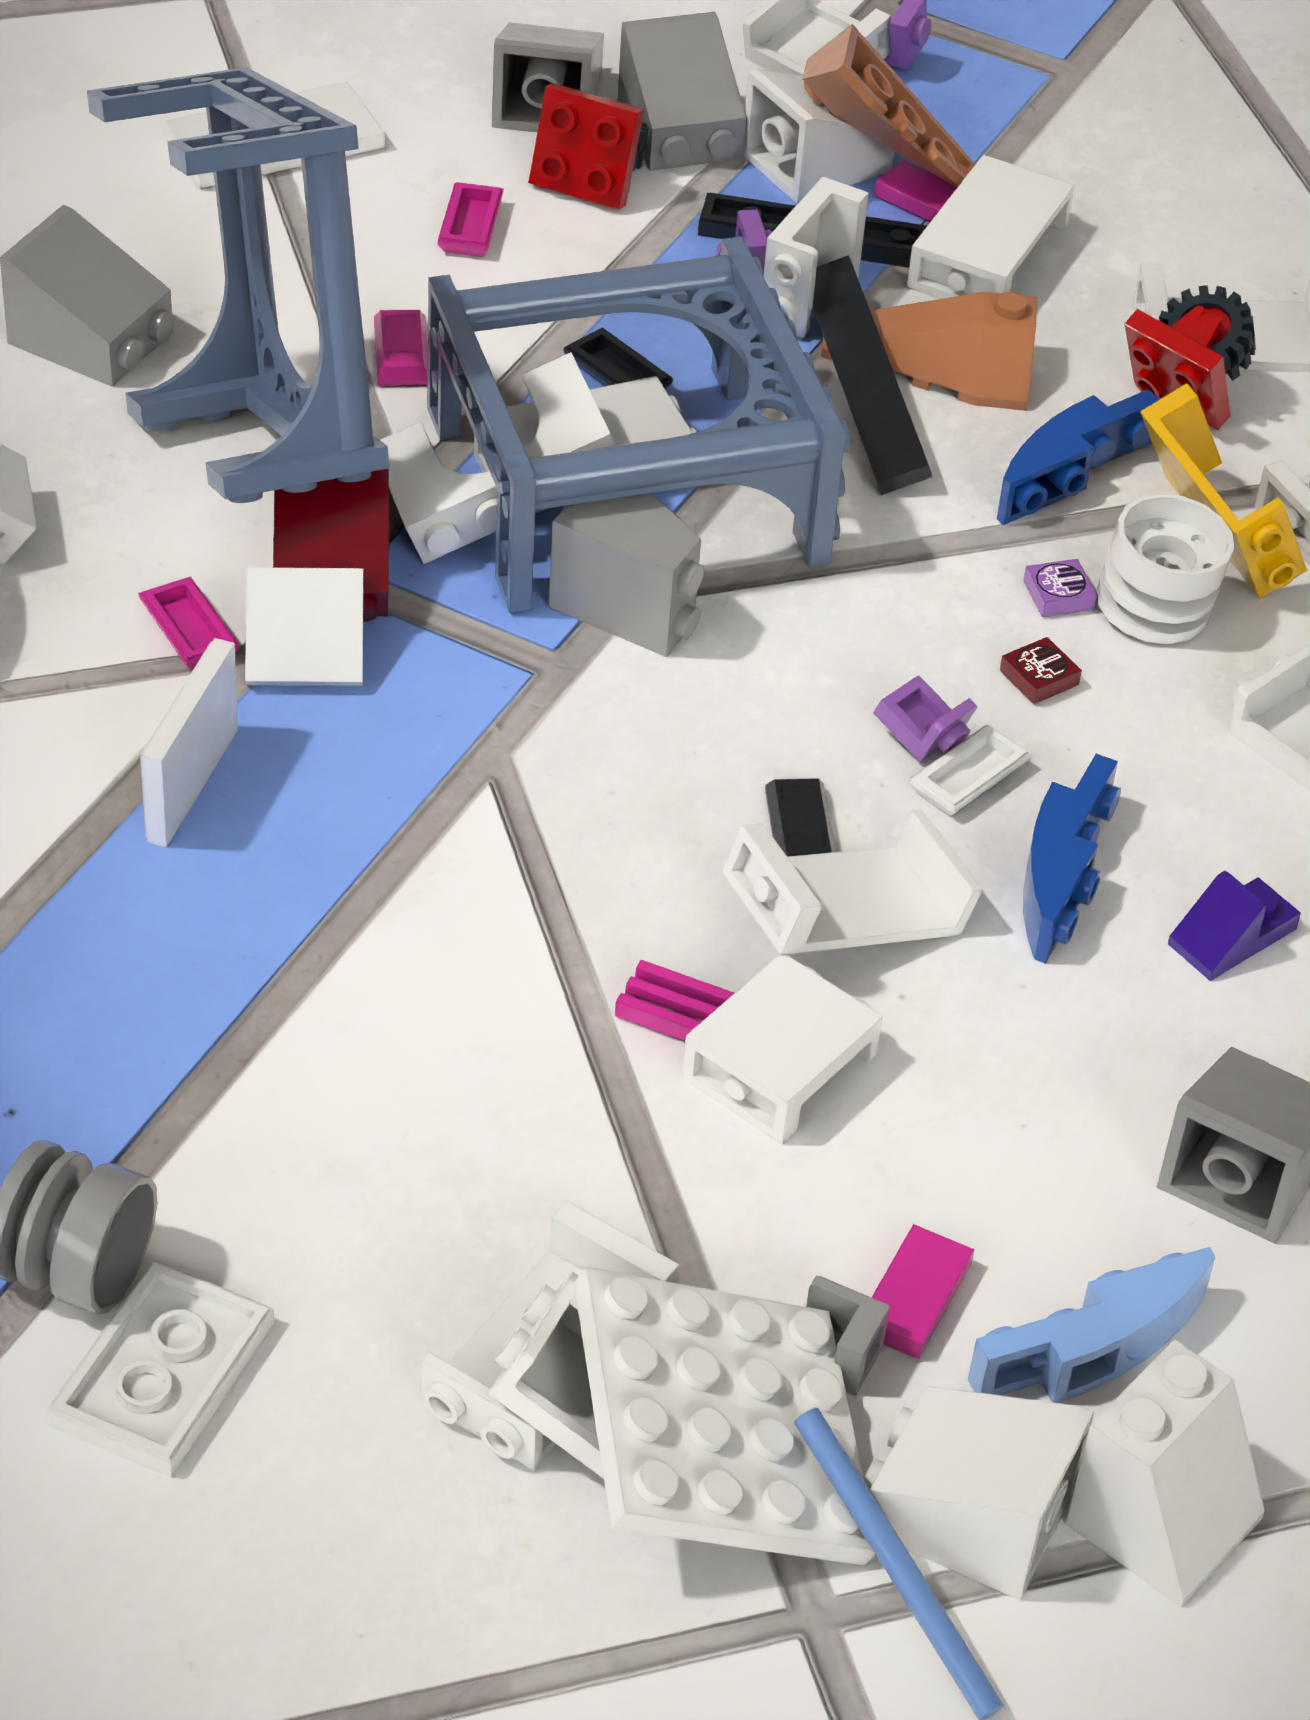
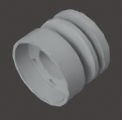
M47 1140L33 1142L20 1154L7 1173L0 1188V1279L7 1282L18 1280L24 1288L32 1291L44 1289L50 1284L51 1293L59 1301L98 1315L109 1312L127 1292L145 1257L154 1229L158 1205L156 1184L149 1176L112 1163L100 1164L93 1170L92 1162L84 1153L78 1151L65 1152L61 1145Z

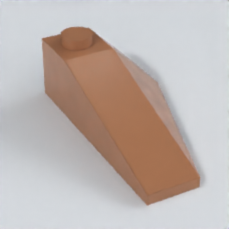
M853 24L807 59L802 79L805 90L816 104L820 106L825 104L834 116L958 188L976 165Z
M981 292L870 310L893 371L913 377L912 386L928 391L932 384L958 391L957 400L971 405L1027 411L1036 333L1037 297L1022 296L1014 292ZM823 337L821 357L832 360Z

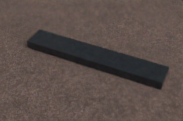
M709 192L706 195L700 215L698 236L718 239L733 238L736 236L738 211L758 209L764 230L770 229L773 232L796 205ZM866 216L861 261L909 268L912 245L923 233L927 225Z
M849 255L818 266L812 307L881 495L933 477Z

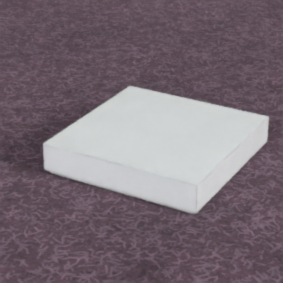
M246 567V685L363 686V569Z

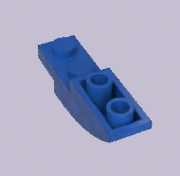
M1147 389L1107 406L1093 395L1052 417L1026 440L1011 460L1003 477L997 520L1002 525H1005L1026 515H1031L1067 497L1075 496L1087 489L1091 469L1103 466L1109 461L1151 444L1152 441L1140 411L1160 399Z
M1097 753L1075 790L1055 782L1051 783L1042 801L1034 826L1023 888V916L1026 935L1034 960L1044 964L1048 961L1058 942L1065 945L1068 944L1078 922L1080 911L1077 910L1080 903L1087 906L1090 905L1100 882L1101 871L1093 869L1098 848L1096 841L1100 831L1098 822L1100 819L1110 821L1117 807L1121 788L1113 785L1118 761Z

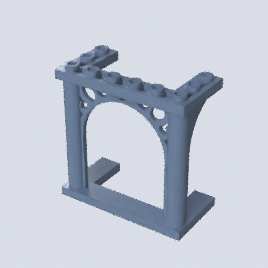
M247 67L87 90L89 113L104 123L205 107L207 112L209 135L167 141L170 165L186 176L214 173L225 274L221 310L209 339L196 357L182 371L154 388L125 393L128 414L141 426L147 427L149 430L163 431L179 426V420L198 417L202 421H219L230 417V411L248 408L282 435L263 452L205 462L208 485L225 500L228 499L233 503L254 502L263 497V492L278 489L292 493L307 492L315 489L317 482L335 478L342 482L363 481L371 477L372 471L390 468L388 446L373 436L345 151L359 149L357 126ZM301 158L319 327V361L313 386L307 384L294 368L279 334L261 164Z
M742 236L722 239L720 256L456 290L450 274L428 277L427 410L440 441L461 438V411L463 405L497 488L495 579L509 613L531 610L535 510L703 485L733 484L747 486L772 495L794 514L792 533L809 567L831 564L833 540H838L840 536L837 504L838 497H843L845 493L842 460L843 453H848L850 450L849 428L844 419H838L832 407V399L828 387L820 385L814 372V364L810 353L802 351L797 341V333L791 319L786 320L780 309V301L776 289L769 288L763 276L760 259L757 256H752ZM638 312L670 316L693 323L707 338L712 350L711 370L726 400L745 398L740 406L721 422L685 436L528 458L475 332L612 313ZM750 378V387H749V391H748V393H747V390H748V379ZM772 388L774 393H768L764 389ZM762 408L776 409L784 412L787 420L769 419L760 415L756 410Z

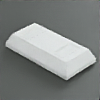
M986 724L911 777L909 783L919 795L952 817L1021 767L1031 758V753Z

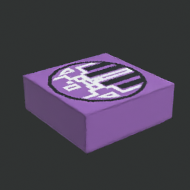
M1078 559L1026 566L1023 581L1042 617L1094 609L1097 594Z

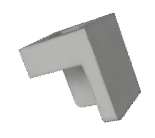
M815 1276L809 1286L806 1307L829 1311L837 1347L834 1362L841 1367L846 1392L856 1396L883 1349L890 1305L822 1276Z

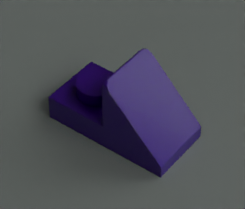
M1224 870L1215 877L1170 934L1168 945L1211 981L1297 930L1301 912L1259 877L1243 885L1229 872Z

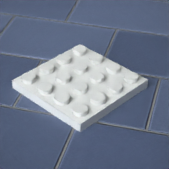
M586 1267L575 1280L574 1287L611 1529L865 1566L876 1554L794 1424L795 1420L803 1413L813 1408H818L864 1480L841 1367L834 1362L837 1347L829 1311Z

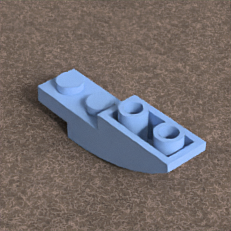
M1210 1247L1186 1254L1171 1253L1155 1263L1127 1271L1112 1270L1106 1272L1096 1280L1088 1282L1082 1308L1076 1310L1072 1308L1061 1309L1045 1319L1014 1328L1010 1326L999 1327L990 1331L985 1336L977 1338L968 1381L973 1391L1002 1395L1042 1383L1051 1401L1058 1403L1086 1393L1118 1378L1145 1361L1169 1342L1189 1321L1205 1297L1216 1258Z

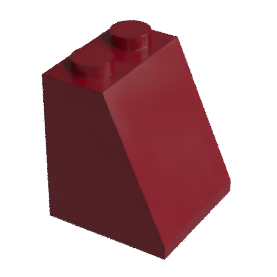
M389 468L372 471L369 479L358 482H342L337 478L317 482L315 489L307 492L292 493L286 492L283 489L274 490L273 568L363 569V622L374 620L377 616L388 617Z

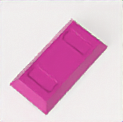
M460 182L454 183L438 237V246L447 253L482 257L489 248L504 188Z
M380 310L374 316L377 384L380 386L427 385L428 339L426 316L421 310Z
M191 576L138 593L139 599L190 671L195 668L210 642H213L215 638L235 643V653L240 650V645Z

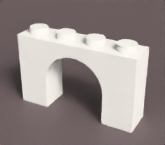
M571 352L521 375L539 414L537 433L525 450L528 458L616 446ZM421 421L380 440L388 446L390 492L423 564L496 532L497 488L490 471L466 474L455 472L441 464ZM544 509L535 510V513H538Z

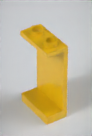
M1187 383L1140 411L1167 480L1180 496L1205 504L1223 518L1233 534L1234 551L1230 561L1259 599L1278 588L1285 587L1294 578L1307 571L1285 506L1279 497L1243 519L1238 520L1204 476L1205 473L1222 464L1198 396Z

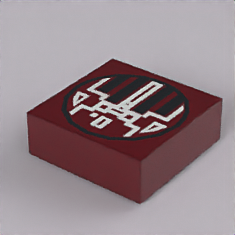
M1048 637L1002 655L1000 671L1033 704L1078 686L1082 672Z

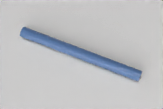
M813 1408L803 1413L794 1422L796 1428L978 1720H985L993 1716L1004 1707V1704L820 1410Z

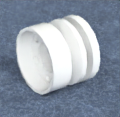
M1161 493L1139 497L1125 506L1118 519L1110 544V554L1104 563L1103 574L1099 579L1096 589L1098 606L1109 622L1125 634L1140 640L1161 644H1174L1191 640L1204 631L1211 617L1214 603L1219 594V586L1226 574L1234 551L1232 531L1220 515L1205 504L1187 497Z

